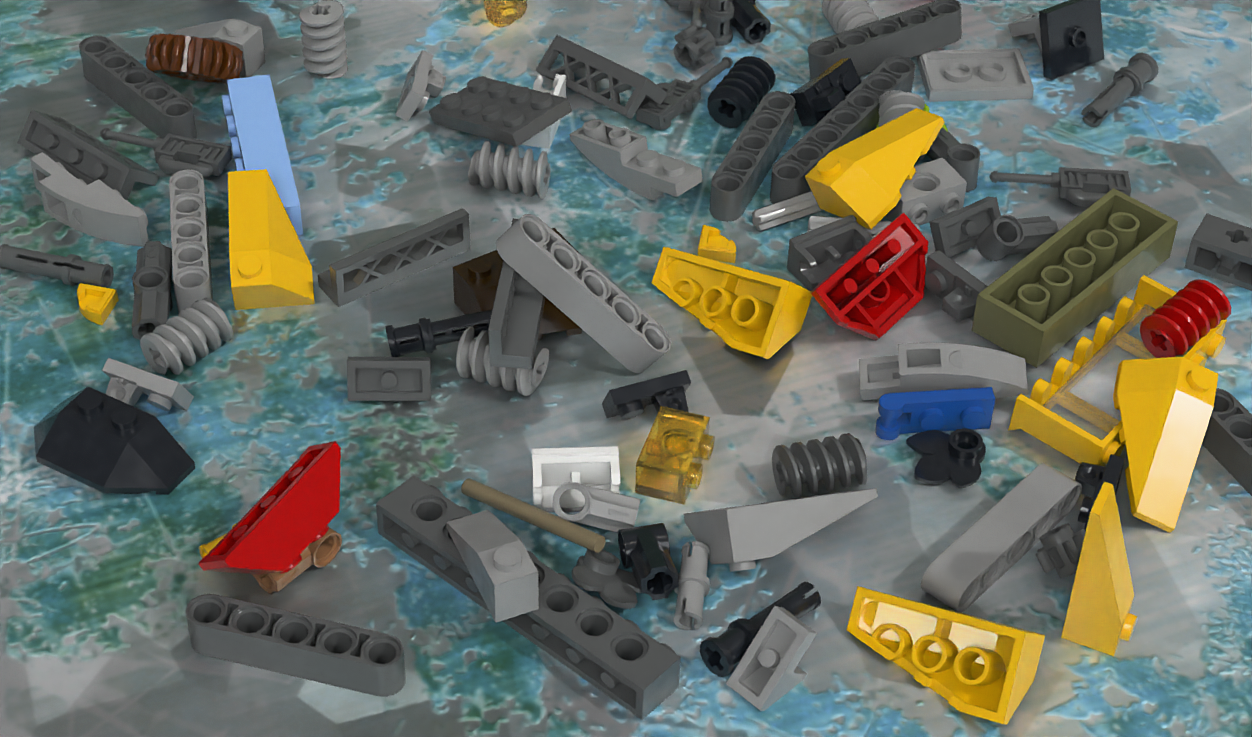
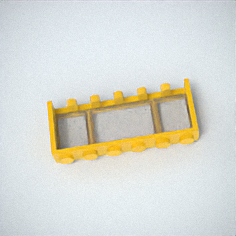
M1143 275L1139 280L1134 300L1124 296L1118 303L1113 320L1103 316L1097 324L1093 341L1082 336L1075 347L1072 361L1064 357L1057 361L1050 383L1039 378L1032 388L1030 399L1023 394L1016 398L1008 431L1022 429L1080 464L1083 462L1105 466L1111 454L1120 457L1125 444H1120L1118 431L1123 426L1120 410L1115 409L1113 401L1118 365L1122 360L1156 358L1146 349L1141 339L1140 325L1145 317L1152 315L1158 307L1162 306L1177 292ZM1227 319L1221 320V323L1216 328L1210 329V332L1205 337L1199 338V341L1194 346H1188V350L1183 355H1176V357H1184L1204 367L1209 357L1216 358L1226 342V337L1222 336Z

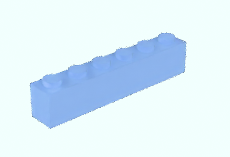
M270 74L226 80L228 94L221 96L236 171L267 169L297 235H303L300 202Z

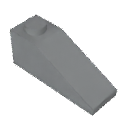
M231 18L178 29L173 33L174 35L207 38L222 43H229L239 48L243 52V68L239 78L250 77L265 63L262 27L246 23L243 20Z
M489 510L446 522L447 530L495 623L539 609L538 570L520 538Z

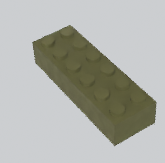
M1113 188L977 295L972 331L1009 353L1025 358V362L1036 368L1039 367L1135 287L1143 275L1148 276L1170 257L1178 221Z

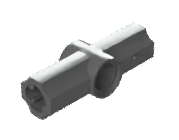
M160 241L146 242L144 247L137 250L136 272L132 276L134 287L133 338L141 339L146 333H153L157 326L166 324L173 307L171 296L172 250L164 246Z

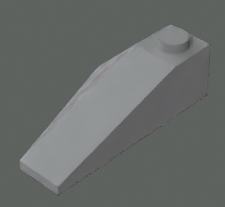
M877 488L685 513L684 521L696 541L702 542L709 547L710 556L708 559L711 564L729 563L730 572L755 569V560L774 557L877 498Z

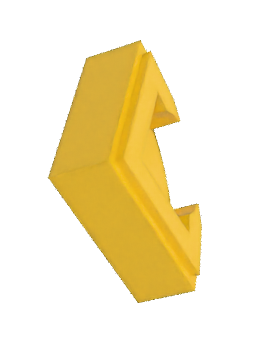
M703 225L698 246V256L720 262L735 263L736 245L733 240L729 241L726 237L720 234L721 230Z
M80 283L77 288L78 305L82 315L93 323L103 325L119 300L117 290Z

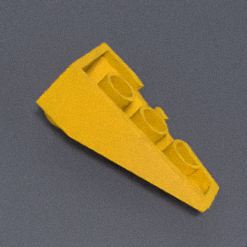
M916 108L829 152L805 175L806 181L820 209L841 218L853 215L857 218L856 222L871 230L897 205L902 196L899 191L905 180L913 178L916 172L914 165L919 156L926 154L945 123L943 117Z
M267 169L228 172L230 278L235 310L315 304L312 265Z
M664 246L651 282L680 307L685 308L695 316L706 328L711 329L720 336L731 348L765 359H770L801 330L812 298V291L791 281Z
M1184 357L1122 360L1118 365L1113 392L1114 407L1120 410L1123 426L1118 431L1120 444H1126L1129 466L1125 469L1132 516L1169 533L1175 529L1214 407L1218 373Z
M1103 482L1090 511L1061 638L1114 656L1121 639L1129 642L1137 616L1130 614L1134 590L1113 484Z
M857 586L846 630L881 656L893 661L910 673L923 686L931 688L948 701L947 703L958 711L1007 725L1035 679L1045 638L1043 634Z

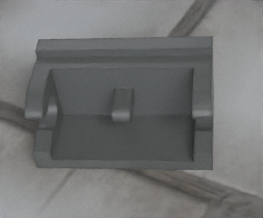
M849 215L789 239L787 270L809 291H812L863 246L862 243L866 244L872 237L856 222L857 218Z

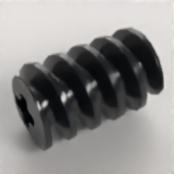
M753 56L739 59L708 97L707 107L712 118L722 126L738 128L743 121L750 117L763 97L776 83V75L772 67L761 58Z

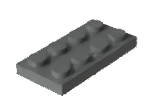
M485 76L470 80L467 83V87L457 93L444 96L440 99L438 105L429 110L433 123L515 147L572 112L568 98L509 84L504 81L489 79Z

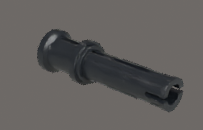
M493 309L431 322L430 319L420 318L416 324L394 328L392 325L385 326L391 356L400 357L401 355L425 351L427 354L433 353L434 350H437L436 346L459 341L464 331L468 328L467 326L471 327V325H475L473 326L475 329L474 338L478 337L482 330L488 331Z
M803 582L749 620L738 618L729 624L728 631L717 638L709 637L700 644V654L706 667L719 677L727 676L733 671L734 665L742 659L774 606L783 607L799 619L820 606L821 597L819 592L816 591L804 599L806 597L805 594L811 591L814 586L809 582Z

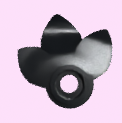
M962 428L953 431L949 435L939 430H928L907 438L906 444L922 456L914 470V478L916 480L931 485L942 484L951 480L954 485L962 489L973 485L980 478L982 472L980 463L985 458L986 447L981 435L976 431Z

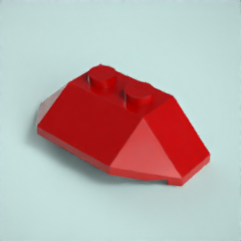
M903 212L812 290L811 294L837 325L876 341L924 298L925 255L928 253V241Z
M337 442L309 446L246 515L198 563L202 570L259 575L275 572L284 574L296 567L302 560L300 554L309 544L316 542L328 532L329 526L327 524L340 510L341 448Z

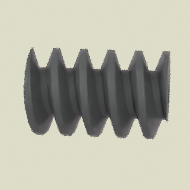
M850 433L841 434L838 439L834 436L825 437L822 443L818 439H812L806 443V446L801 442L792 443L790 448L785 445H778L773 450L772 469L777 489L782 496L785 494V488L789 486L794 497H800L802 484L806 483L811 494H816L818 492V481L822 480L827 491H833L836 477L839 478L843 488H849L851 475L853 474L859 485H865L867 482V461L860 440Z

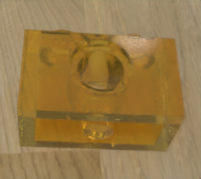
M660 407L636 462L635 493L685 505L691 488L697 490L700 485L703 473L702 461H709L713 452L715 436L709 435L710 417L668 407Z

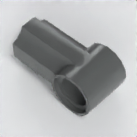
M942 127L926 155L932 161L944 158L967 182L966 192H970L977 187L980 151L973 145L960 143Z
M1002 215L978 235L976 243L979 253L984 258L990 261H999L1007 255L1031 253L1059 230L1056 221L1051 220L1049 216L1017 219L1011 215Z

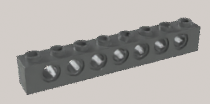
M414 475L376 503L378 534L489 611L446 527V522L472 515L469 509L458 506L445 497L438 488L426 484ZM527 551L538 570L539 609L503 620V622L643 720L679 688L681 657L670 646L659 643L641 631L636 623L628 619L625 620L606 607L598 597L590 596L574 585L567 576L562 573H556L540 562L532 552Z

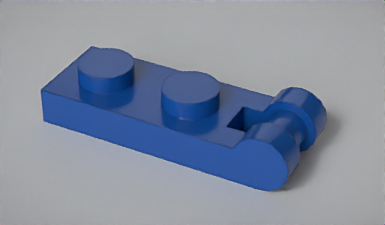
M992 387L884 394L879 399L878 412L881 416L876 420L875 433L883 440H894L900 434L920 433L928 430L990 429L995 404Z

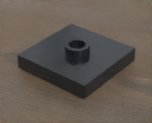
M1068 0L1039 11L1043 73L1045 78L1054 79L1104 59L1100 0Z

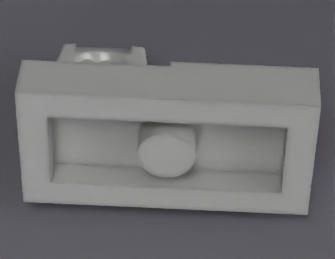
M422 50L407 73L396 116L408 121L415 110L419 112L423 110L430 95L437 98L442 91L446 76L433 69L431 63L434 55Z
M111 358L107 359L102 369L110 377L105 394L133 407L142 393L148 395L146 400L148 403L165 411H170L172 406L187 411L194 398L179 382Z

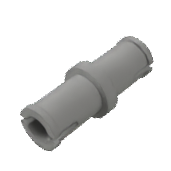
M692 541V554H690L691 545L689 542L682 546L681 568L678 574L679 587L674 589L677 593V602L673 621L677 627L684 630H692V617H694L695 629L702 626L704 598L709 594L710 580L707 577L710 549L706 544L698 541Z

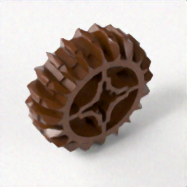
M155 34L149 38L145 52L146 67L150 71L185 80L227 84L226 80L239 78L243 68V52L239 48L229 43L195 36Z

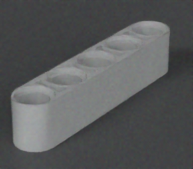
M195 170L178 171L169 180L172 270L179 313L185 308H191V305L197 300H203L206 297L213 299L205 185L202 174Z
M524 214L497 239V251L508 265L631 372L642 373L670 350V337L664 328L537 216Z
M1041 463L933 560L922 577L921 588L960 613L965 611L1035 546L1043 534L1052 530L1070 513L1081 495L1082 485L1050 465Z

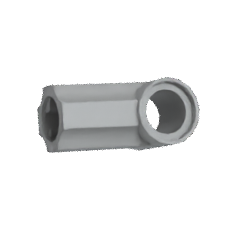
M568 482L562 484L555 491L552 505L555 513L567 521L618 533L620 529L634 527L641 499L582 485L577 482ZM577 489L584 495L585 505L579 513L568 514L561 509L559 499L565 490Z

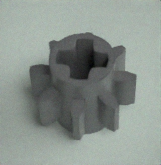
M692 24L674 36L678 42L673 49L674 55L683 66L689 67L692 65L693 69L697 70L715 59L714 54L711 52L716 46L715 39L707 29L700 28L697 30L696 25Z
M1067 523L1050 530L1039 538L1043 547L1038 549V553L1035 555L1045 573L1055 569L1059 578H1065L1076 573L1086 532L1084 529L1074 533L1070 524Z

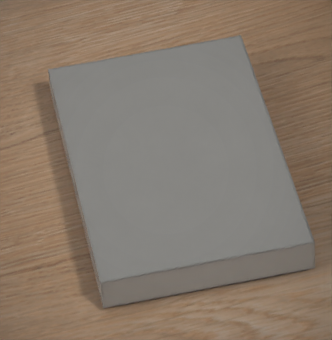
M1019 48L929 51L917 57L918 67L929 102L1033 98L1034 87Z

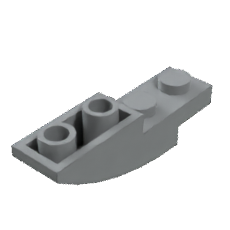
M593 119L585 122L581 128L569 134L571 142L596 167L626 188L650 200H654L664 193L678 197L703 181L701 168L685 163L683 160L659 154L657 151L648 150L646 136L631 132L629 129L605 123L600 119Z
M43 152L30 158L35 187L41 192L44 211L53 218L75 230L106 241L141 247L145 246L146 242H149L146 228L148 226V218L140 207H135L124 199L118 190L111 189L99 179L87 185L82 179H77L66 171L60 162L53 161Z
M954 343L898 344V355L859 359V380L862 400L880 399L882 395L887 393L992 387L995 398L1013 397L1020 394L1029 395L1025 358L991 348Z

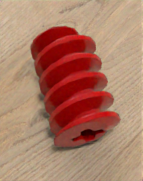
M1201 279L1190 281L1184 289H1180L1172 298H1169L1162 306L1158 307L1152 315L1144 318L1140 325L1141 339L1146 349L1156 358L1183 355L1188 350V346H1194L1199 341V338L1205 337L1210 332V329L1216 328L1221 323V320H1226L1231 315L1230 302L1216 285Z

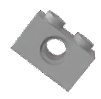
M944 158L914 166L916 172L913 178L905 180L899 190L902 195L900 200L885 217L892 222L904 212L912 223H917L918 225L929 223L936 218L963 208L967 182Z

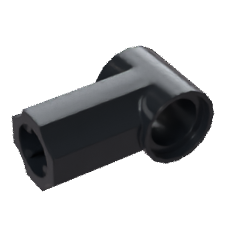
M730 0L734 6V15L730 19L731 25L751 44L762 42L763 38L770 33L771 22L756 7L755 0Z
M658 523L618 530V546L623 567L625 569H632L641 593L648 594L652 600L668 598L670 592L679 587V578L670 556V545L665 525Z

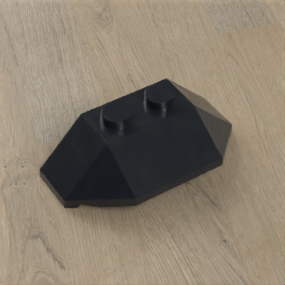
M86 387L62 401L34 426L35 453L38 463L103 493L140 494L156 491V494L169 495L195 469V462L155 416L91 387Z

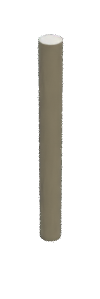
M468 478L462 484V494L593 552L599 553L605 546L606 540L604 536L473 479Z

